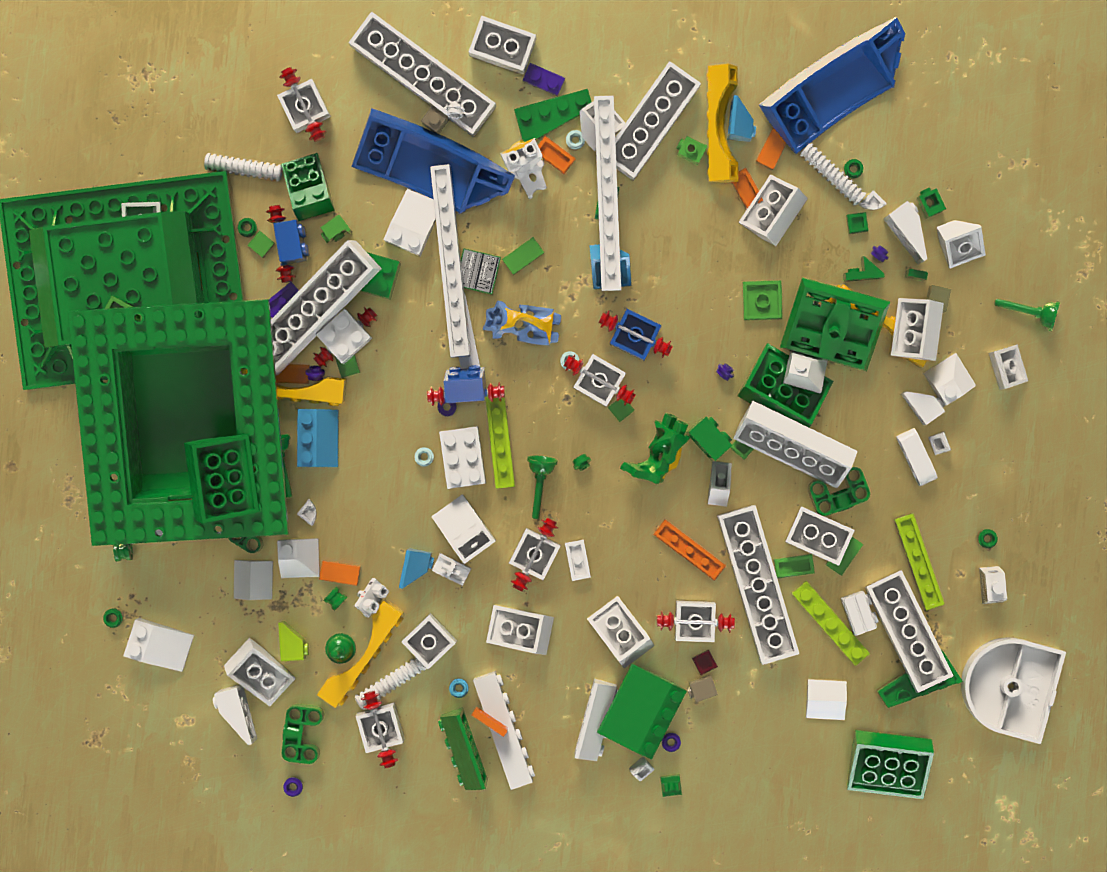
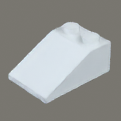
M407 189L389 225L384 241L421 257L436 221L434 200Z
M907 201L886 216L884 221L915 262L920 264L927 260L920 216L917 214L919 211L913 203Z
M618 596L587 618L623 668H626L655 646Z
M493 605L486 643L547 655L554 617Z
M138 618L134 621L124 657L182 672L194 635Z
M250 638L224 665L228 677L268 706H271L295 680V677Z
M235 685L214 694L215 697H213L215 709L218 708L219 713L247 745L253 744L257 740V735L244 687Z

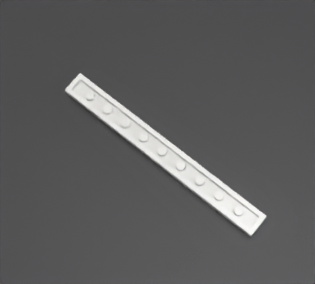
M594 96L602 291H621L614 96Z
M451 165L431 166L450 357L471 356Z

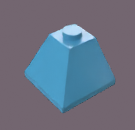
M734 95L730 106L727 140L750 142L752 137L756 135V126L753 125V118L740 98Z
M600 244L589 245L593 289H602ZM620 250L621 287L631 286L630 255Z
M412 548L406 550L399 588L403 589L427 573L429 568L432 569L434 558L431 557V552Z

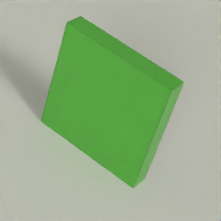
M781 281L742 282L744 320L782 319Z

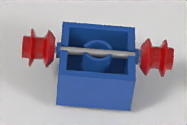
M280 205L270 206L266 213H269L271 217L267 221L274 225L279 261L281 262V266L276 269V272H280V277L277 280H281L282 283L293 282V278L296 276L292 275L291 271L295 267L288 264L306 262L307 256H310L308 245L304 243L306 230L305 226L297 220L283 222L286 219L285 216H282V211L285 208H281Z
M626 309L621 321L618 323L617 314L612 317L610 316V311L607 314L603 312L599 323L602 324L600 328L606 326L608 327V332L612 331L614 327L616 329L610 345L643 361L653 346L654 354L660 352L662 353V358L664 355L669 356L673 347L670 345L671 341L666 343L663 341V337L659 338L657 342L655 340L662 325L629 309Z
M472 365L466 369H461V367L449 368V370H446L443 381L444 390L440 386L437 391H434L432 387L430 391H427L428 403L431 402L432 406H434L435 402H439L442 406L444 402L484 401L485 397H488L491 402H493L494 398H498L501 402L502 398L505 397V388L501 386L500 382L495 387L490 383L487 391L485 367Z

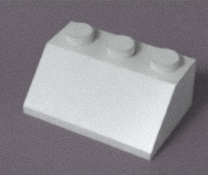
M770 175L739 223L761 239L777 246L808 198L799 188Z
M898 298L891 356L936 361L944 303L925 299Z

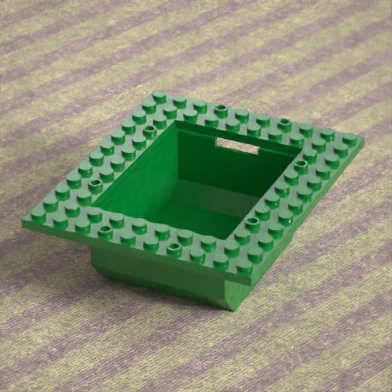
M227 171L0 199V224L23 390L75 384L69 311L105 309L111 296L133 307L244 300ZM161 202V207L167 205L168 209L165 212L161 210V212L153 213V207L156 206L127 207V216L122 217L121 203ZM72 217V222L68 224L67 218ZM225 236H229L230 238L228 243H225L223 241V238ZM197 252H198V257H199V264H200V272H201V280H202L203 290L201 289V282H200V274H199V266H198ZM16 262H19L21 265L19 269L15 268ZM232 293L237 294L236 300L231 299ZM196 311V316L202 317V312ZM24 319L28 320L27 326L23 325ZM102 376V380H108L106 376Z
M269 299L69 311L92 546L288 535L289 528ZM196 311H201L202 317H197ZM137 314H140L142 316L141 321H138L136 319ZM102 376H106L108 378L107 383L102 381ZM249 435L253 471L254 467L256 468L254 478L259 512L202 524L195 521L192 500L169 501L192 498L185 442ZM116 474L118 479L113 480L111 475ZM220 526L222 531L217 532L215 527ZM156 530H161L163 535H158Z

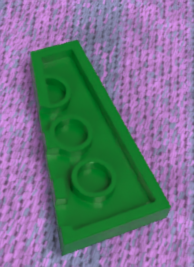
M588 89L514 109L522 140L524 142L533 138L537 140L580 116V110L592 103Z
M942 649L941 651L953 677L916 693L905 672L877 690L888 708L963 682Z

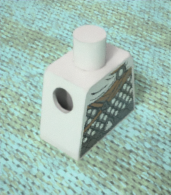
M999 566L979 568L982 604L1006 601L1007 591L1004 571Z

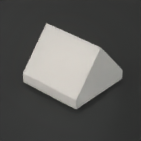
M944 431L928 437L935 455L951 450Z
M643 756L629 770L634 777L642 781L654 771V768Z

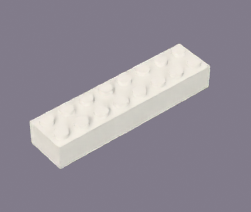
M372 11L349 41L350 46L445 115H447L446 107L450 103H460L461 107L465 109L462 118H449V120L472 137L477 134L496 108L495 102Z
M347 240L271 319L276 375H279L317 336L316 334L381 270V267L357 241Z
M756 505L717 515L760 663L764 665L798 655L799 650Z

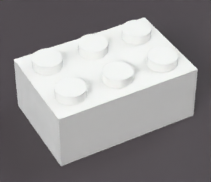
M481 16L469 49V56L524 75L536 42V34Z
M478 426L439 432L447 489L486 484Z
M801 507L786 539V543L839 566L855 530Z

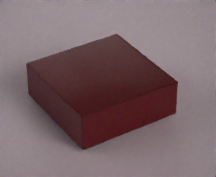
M709 649L692 658L700 675L718 667Z

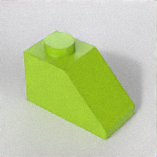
M285 621L279 622L281 661L306 659V655H309L308 643L305 644V639Z

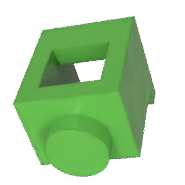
M686 136L685 140L681 138L676 148L679 150L677 155L698 165L707 145ZM691 145L695 148V150L693 152H689L687 147Z
M337 215L320 227L323 231L321 236L326 243L333 240L337 242L345 236L344 233L346 231L349 234L352 232L340 215Z

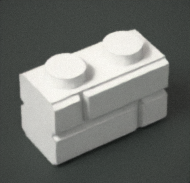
M859 591L840 598L853 635L857 636L877 628L878 618L876 613L871 612L869 605H872L869 594Z

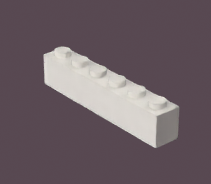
M496 671L474 678L473 682L483 711L508 727L504 737L491 728L490 731L510 789L532 783V777L535 776L532 765L528 766L526 759L529 756L526 747L522 748L520 740H523L519 729H515L514 722H516L514 712L509 711L507 704H510L507 692L503 693L501 686L504 683L501 675H497Z

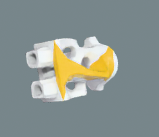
M535 138L526 142L520 140L507 151L500 153L506 168L515 175L514 179L520 181L529 199L533 198V193L536 190L547 188L542 175V168L545 163L541 160L543 155ZM531 173L536 175L535 182L531 181L529 177Z

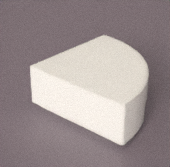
M873 190L859 205L867 210H877L884 207L887 203Z
M308 499L297 515L311 526L315 523L317 512L313 502Z

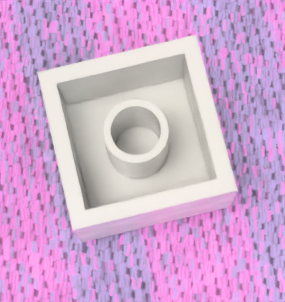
M431 613L402 640V643L427 669L433 666L457 642Z

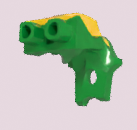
M665 413L662 422L655 420L656 436L648 447L650 449L649 459L638 464L624 462L620 469L630 473L635 478L648 480L655 484L662 483L666 474L677 467L681 457L682 446L690 439V436L685 434L688 424L677 420L678 417ZM661 453H663V456H662L661 460L659 461V459H658V458H659V455H660Z

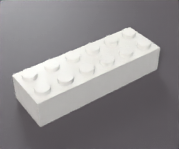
M670 61L615 137L616 169L633 181L701 85L699 81Z
M752 401L740 421L733 438L835 488L840 486L852 468L857 451L754 401Z
M902 570L865 587L915 692H921L953 677Z

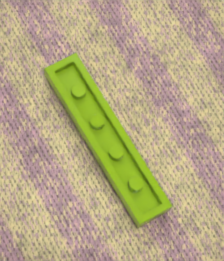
M485 397L496 489L515 487L505 397L502 398L501 402L498 398H494L493 402H491L488 397Z
M911 513L894 519L925 610L944 605L914 514Z
M807 581L792 592V595L855 666L870 654Z

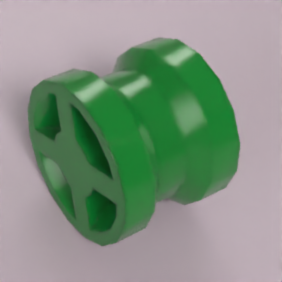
M132 544L113 545L116 562L122 559L127 561L133 559Z
M335 587L323 601L329 603L335 611L347 599V596L342 595L339 592V588Z

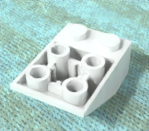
M463 494L432 516L464 564L496 542V539Z

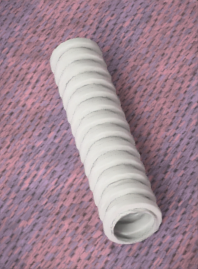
M809 143L800 153V156H804V160H808L809 165H813L814 169L817 168L818 173L823 174V178L826 177L827 181L830 180L832 182L831 185L836 186V190L839 189L841 194L844 193V197H848L849 202L852 201L854 206L858 205L866 196V192H862L861 188L858 189L857 184L852 183L853 180H849L848 176L845 177L843 175L844 172L839 171L840 168L834 167L835 164H831L830 159L827 160L825 155H821V151H817V147L814 148L813 144Z
M207 153L204 161L205 170L228 171L229 174L234 172L235 175L240 173L241 176L246 174L247 177L252 175L253 178L258 176L259 179L264 177L265 180L270 178L271 181L276 179L277 182L281 180L283 171L280 164L276 166L274 163L270 165L268 162L264 164L262 161L258 163V161H246V159L223 157V155L217 156V154L211 155V153Z
M416 657L415 659H410V662H406L405 666L401 665L400 669L396 668L394 673L390 672V675H386L384 679L381 678L380 682L376 681L374 686L370 685V688H365V691H361L360 695L356 694L355 700L359 707L365 710L363 707L366 705V701L361 700L364 697V693L375 691V693L380 694L377 696V699L380 700L381 696L385 697L386 693L390 694L392 689L396 690V687H400L401 683L405 684L406 680L410 681L412 676L416 677V674H420L422 670L425 671L426 667Z

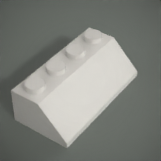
M594 678L575 749V758L597 761L598 756L602 757L604 745L601 744L603 738L606 737L598 734L597 731L618 692L616 684Z

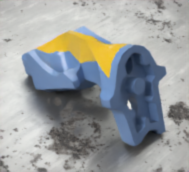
M497 301L495 307L486 309V322L483 330L492 331V338L494 339L501 338L504 333H512L517 336V341L535 345L550 346V343L558 342L559 334L558 332H552V324L559 325L561 315L555 313L554 309L519 305L521 312H516L508 308L502 301ZM532 311L534 316L528 315L526 312ZM522 320L523 325L520 328H516V322ZM529 331L533 332V337H528L527 333Z

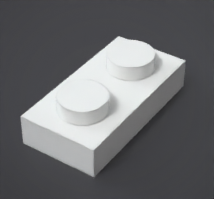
M584 539L565 543L572 581L591 578Z

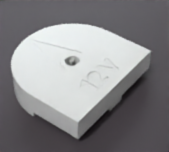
M1010 637L994 639L983 644L970 656L962 673L961 692L967 709L977 721L997 733L1041 744L1051 706H1053L1057 693L1056 688L1066 652ZM1012 682L1014 687L1009 690L1008 684Z

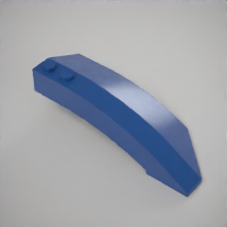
M894 17L833 50L801 71L759 104L769 123L795 154L839 120L888 89L894 88L896 68L898 69L901 57L899 51L901 42L905 38V32L898 18Z
M371 108L351 166L407 187L434 200L430 167L450 164L455 211L459 212V214L473 206L477 207L489 202L492 198L508 194L515 177L514 174L486 157L445 136Z

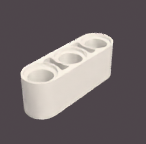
M915 428L896 436L917 484L922 486L937 479L936 471Z

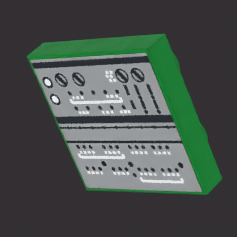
M464 248L461 257L463 288L492 295L501 257Z

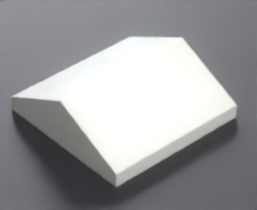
M808 679L806 718L845 720L847 682Z

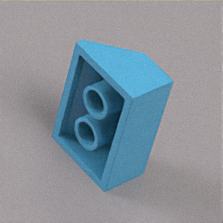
M298 409L297 467H338L339 410Z

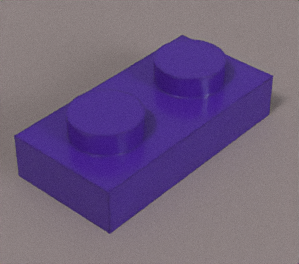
M532 63L529 64L523 78V82L557 97L565 81L564 77Z
M293 282L288 283L269 299L271 318L299 291Z

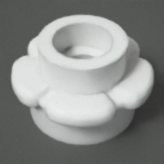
M450 103L446 107L447 116L453 119L462 118L465 109L461 107L460 103Z

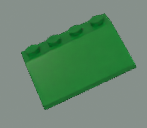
M767 343L743 384L738 397L750 404L752 401L761 404L810 428L834 381L824 376L821 393L785 384L784 378L789 355Z
M248 434L201 439L184 443L195 521L204 524L259 512Z
M631 664L597 733L642 756L653 759L687 691L672 681Z
M463 707L442 714L440 716L441 720L438 723L441 731L446 733L447 738L444 740L447 749L452 750V764L454 768L457 767L460 774L457 777L460 786L464 785L465 790L486 789L488 778Z
M855 730L847 790L924 799L934 756L932 739Z

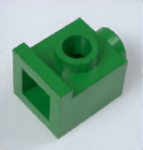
M929 187L919 192L921 196L917 197V200L922 208L925 219L946 210L937 188L931 190ZM927 199L932 200V206L927 205Z

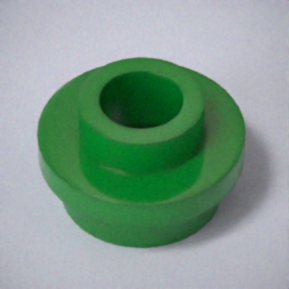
M851 159L846 162L844 172L849 178H858L863 173V164L857 159ZM855 166L857 171L851 172L850 167Z
M244 218L238 223V231L244 237H251L257 231V224L251 218ZM247 224L251 226V229L249 231H245L244 229L245 225Z
M583 454L574 459V469L582 471L588 468L591 461L590 457Z
M985 529L978 535V542L984 548H992L997 543L998 537L993 530ZM986 535H989L991 538L989 542L984 540Z
M112 608L104 613L103 621L108 627L115 628L122 623L123 615L118 609ZM112 614L117 617L116 621L110 619Z

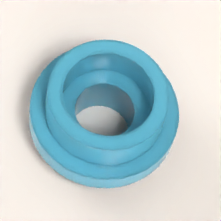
M455 679L451 682L449 690L452 696L462 698L468 693L469 687L465 680ZM456 685H461L463 690L457 691L455 689Z

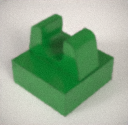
M679 774L660 777L663 797L682 795Z

